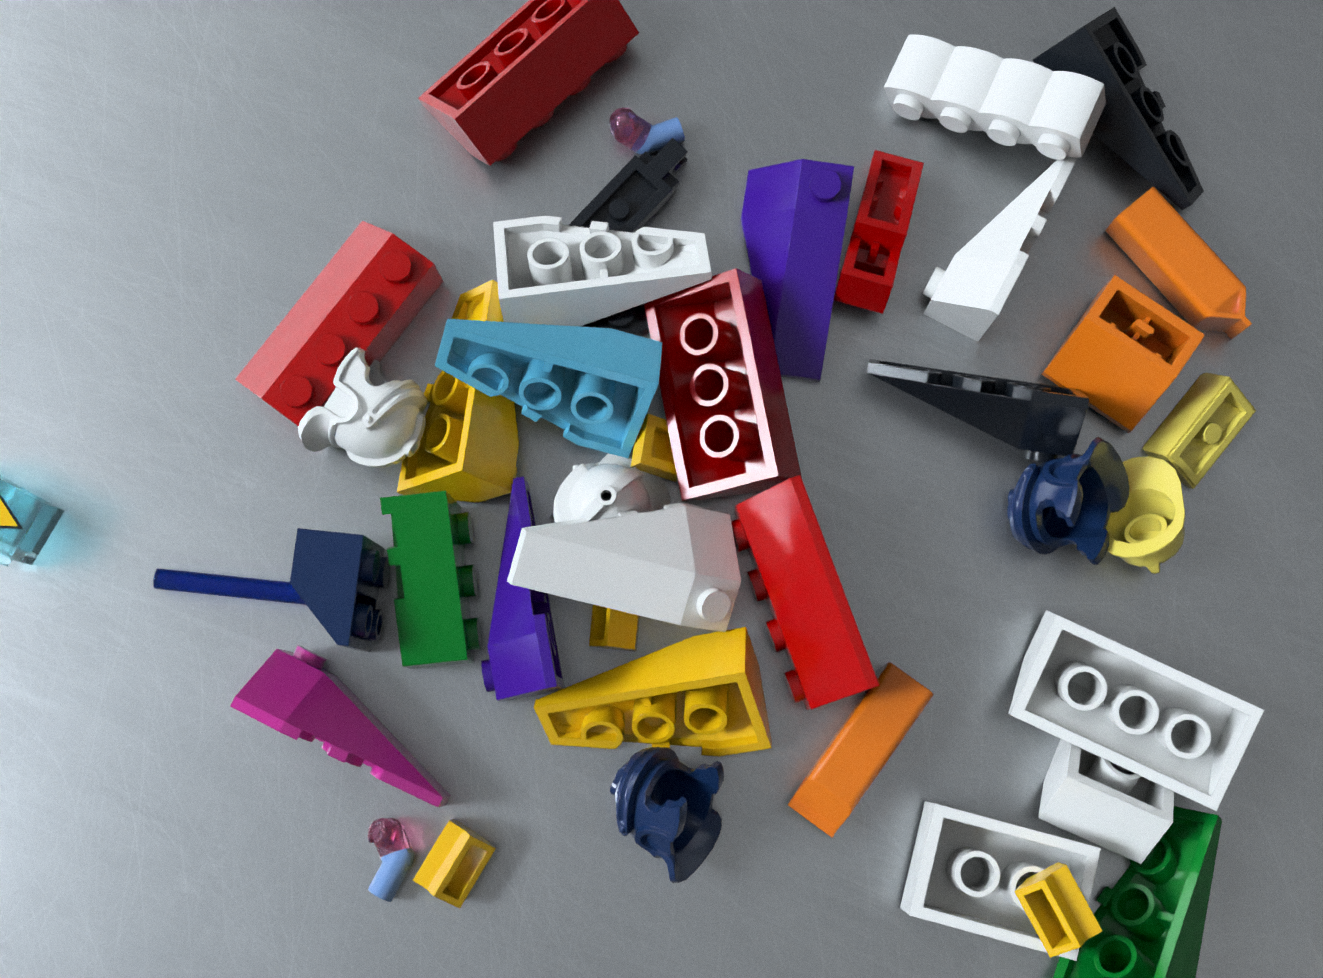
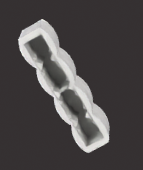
M908 35L884 86L890 106L898 115L906 119L918 120L920 117L937 118L941 125L957 133H965L967 130L984 131L990 139L1005 146H1014L1016 143L1033 144L1041 154L1057 160L1065 159L1066 157L1082 158L1106 104L1104 84L1088 76L1067 71H1052L1044 66L1025 60L1003 59L985 50L964 46L955 47L940 39L924 35Z

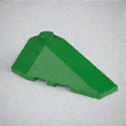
M1174 806L1172 825L1142 864L1130 859L1131 864L1112 889L1106 886L1096 901L1100 906L1095 911L1094 916L1102 932L1086 940L1079 948L1077 961L1060 957L1053 978H1196L1222 819L1219 815Z

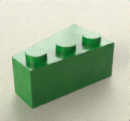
M447 491L381 497L382 515L391 514L394 547L387 548L389 566L395 565L398 597L394 598L402 666L416 669L475 662L474 650L482 649V634L479 618H471L469 597L477 596L474 564L466 565L465 544L473 543L470 513H462L461 506Z

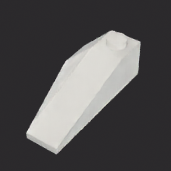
M1066 157L1065 159L1056 160L955 254L946 271L938 266L936 267L922 293L931 298L923 313L924 315L977 342L981 339L999 315L1029 257L1028 252L1047 221L1044 216L1046 213H1049L1056 202L1077 158Z
M537 216L493 222L498 295L504 322L583 326L712 279L705 233L642 227L635 233L609 230V223L592 221L590 227L587 228L563 225L562 217Z
M685 503L664 505V509L639 513L631 510L619 512L617 517L593 521L581 518L522 528L507 582L514 586L680 626L726 632L741 584V577L730 514L725 511Z

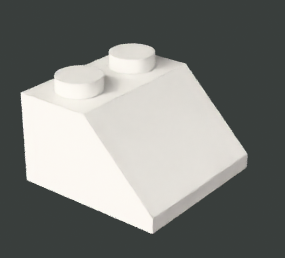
M1060 739L1043 782L1038 818L1102 846L1111 852L1142 864L1173 823L1174 791Z

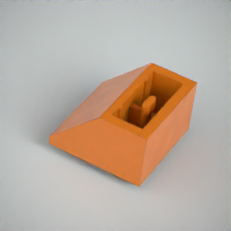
M1114 275L1097 293L1041 375L1059 387L1079 389L1089 398L1088 406L1127 433H1130L1176 379L1205 334Z

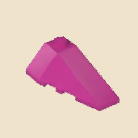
M298 645L294 653L276 649L236 694L230 707L295 740L299 737L313 742L316 738L323 742L321 748L327 752V755L357 767H361L364 763L372 768L370 774L377 779L436 807L445 806L451 797L444 787L337 675L323 668L327 659Z

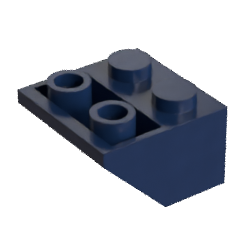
M297 528L290 577L291 586L337 645L358 651L371 652L372 641L380 639L383 626L382 609H376L379 588H386L390 573L388 556H383L384 548L364 535Z

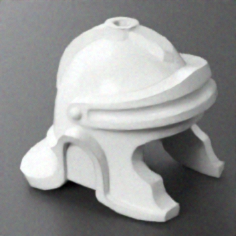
M356 347L344 358L338 367L333 381L336 388L325 406H316L304 415L298 427V435L304 447L309 451H321L332 445L338 449H345L349 458L360 465L371 468L389 467L401 462L406 457L413 456L419 448L426 426V419L422 413L427 405V399L418 384L412 379L386 382L380 372L381 364L379 361L374 360L369 367L365 361V351Z
M608 453L598 463H582L579 466H573V471L566 477L558 489L554 499L553 513L549 519L552 523L581 518L593 521L617 517L619 512L631 510L639 513L664 509V505L670 504L671 498L668 488L661 477L640 471L636 467H630L633 453H630L629 458ZM609 493L612 496L610 500L604 501L602 500L603 494Z

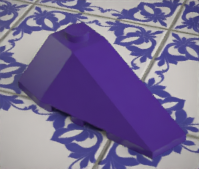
M799 159L748 170L741 226L746 242L750 275L762 281L781 377L820 382L854 166Z
M524 476L513 478L487 646L490 659L481 661L486 691H495L496 700L502 702L556 692L565 688L548 593L514 586L507 582L522 528L536 526L530 487Z

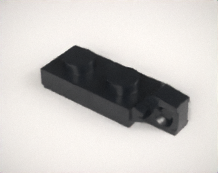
M672 138L654 158L646 151L639 158L635 155L569 225L589 228L592 221L609 223V230L635 233L673 195V191L680 184V181L674 175L687 162L686 154L688 151Z

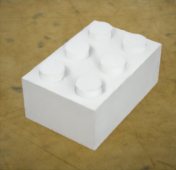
M925 801L900 909L909 916L1047 953L1014 891L1027 878L1060 862L1067 865L1089 905L1101 848ZM1079 948L1057 956L1077 961Z

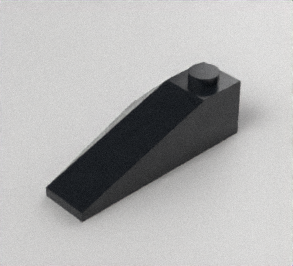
M1115 7L1032 59L1034 63L1052 71L1078 73L1104 84L1106 104L1093 134L1181 210L1191 206L1204 192L1180 137L1174 131H1165L1162 109L1166 106L1159 92H1152L1145 86L1139 70L1147 66Z
M874 359L869 360L867 367L868 374L1017 449L1027 450L1025 458L1038 462H1048L1058 459L1059 455L1067 456L1074 453L1088 408L1089 398L1079 389Z

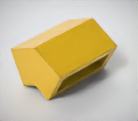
M593 605L589 646L637 652L640 616Z
M451 819L444 827L413 881L427 889L434 897L460 909L496 848L480 834L456 819Z
M1057 862L1027 878L1014 891L1050 958L1080 948L1086 940L1102 932L1099 923L1066 864Z

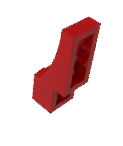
M878 150L874 151L834 294V301L884 313L893 288L901 250L907 236L924 165L923 162Z

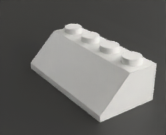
M1046 610L1024 656L1008 714L1217 811L1264 710Z

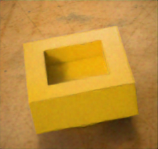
M648 413L634 443L630 467H636L640 471L677 482L667 421Z

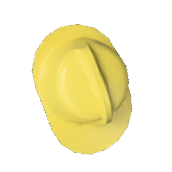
M1151 456L1134 457L1123 462L1128 475L1129 498L1125 507L1118 512L1110 513L1106 530L1109 533V547L1107 551L1111 555L1119 556L1130 565L1147 567L1151 573L1157 574L1160 573V564L1176 555L1183 545L1185 536V507L1182 486L1175 468L1165 460Z

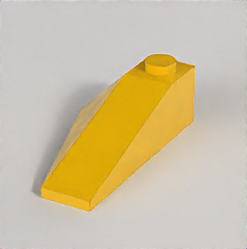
M491 280L460 294L451 319L504 322L499 302L498 282ZM442 370L435 383H428L424 395L427 402L430 403L425 415L426 426L420 440V446L415 454L402 460L397 493L410 495L447 491L455 501L475 503L511 493L513 478H516L517 475L516 461L519 448L514 402L502 395L490 397Z
M746 627L726 630V632L719 631L692 636L536 699L534 703L535 712L551 745L616 749L622 742L652 744V747L670 748V745L702 747L701 755L726 756L772 748L760 667Z

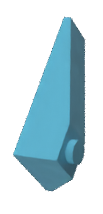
M447 319L435 367L490 397L498 395L506 397L522 406V415L535 422L542 417L563 429V437L579 446L629 458L659 385L663 342L612 328Z

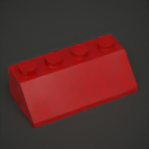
M529 0L419 96L418 100L472 156L491 166L494 162L501 161L511 155L517 147V142L531 129L538 128L548 122L554 114V109L568 96L575 95L585 89L591 81V76L605 63L612 62L622 56L627 50V44L639 34V31L619 0Z
M361 221L235 380L299 427L301 419L309 410L316 406H325L336 388L333 381L337 369L344 358L354 348L358 347L365 351V361L369 367L374 360L380 363L444 281L432 261L395 234Z
M735 268L714 275L709 281L644 303L650 338L663 342L659 385L681 500L687 502L755 493L769 489L789 478L801 476L762 281Z
M801 476L789 478L735 505L734 515L736 520L731 521L735 545L739 552L748 550L754 569L747 572V577L756 601L759 602L766 599L773 619L765 622V626L775 652L784 650L789 661L791 670L783 674L793 702L803 701L806 710H811L879 686Z

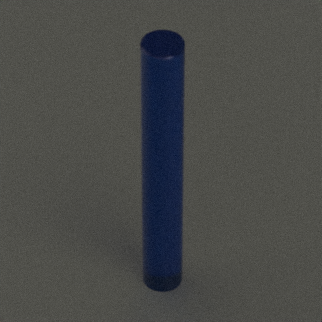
M161 568L156 569L153 578L154 588L160 590L306 605L290 582Z

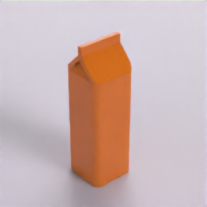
M1154 186L1122 211L1105 230L1187 322L1197 330L1225 332L1230 339H1233L1252 324L1245 316L1246 286Z
M890 662L885 664L876 676L879 686L866 690L787 804L831 838L850 816L934 695L929 689Z

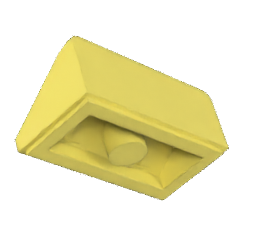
M1203 373L1148 439L1142 449L1148 456L1165 460L1175 468L1180 482L1188 488L1194 489L1256 410L1230 377Z

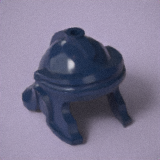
M1097 437L1091 442L1083 455L1074 453L1064 458L1044 462L1038 466L1035 463L1028 465L1020 476L1015 489H1011L1008 494L1007 516L1010 521L1013 537L1026 548L1044 555L1054 552L1059 547L1074 544L1077 545V550L1082 555L1087 556V559L1093 565H1098L1106 555L1109 547V533L1106 530L1110 513L1118 512L1125 507L1129 498L1128 475L1124 464L1114 447L1104 439Z
M650 747L632 755L630 760L617 771L611 784L610 793L615 796L619 832L623 836H627L630 833L636 844L648 851L654 858H663L667 864L669 879L672 883L687 880L709 855L719 837L722 828V818L717 811L712 809L713 795L717 794L724 781L722 763L716 761L712 765L702 764L693 769L681 763L672 749L667 747Z

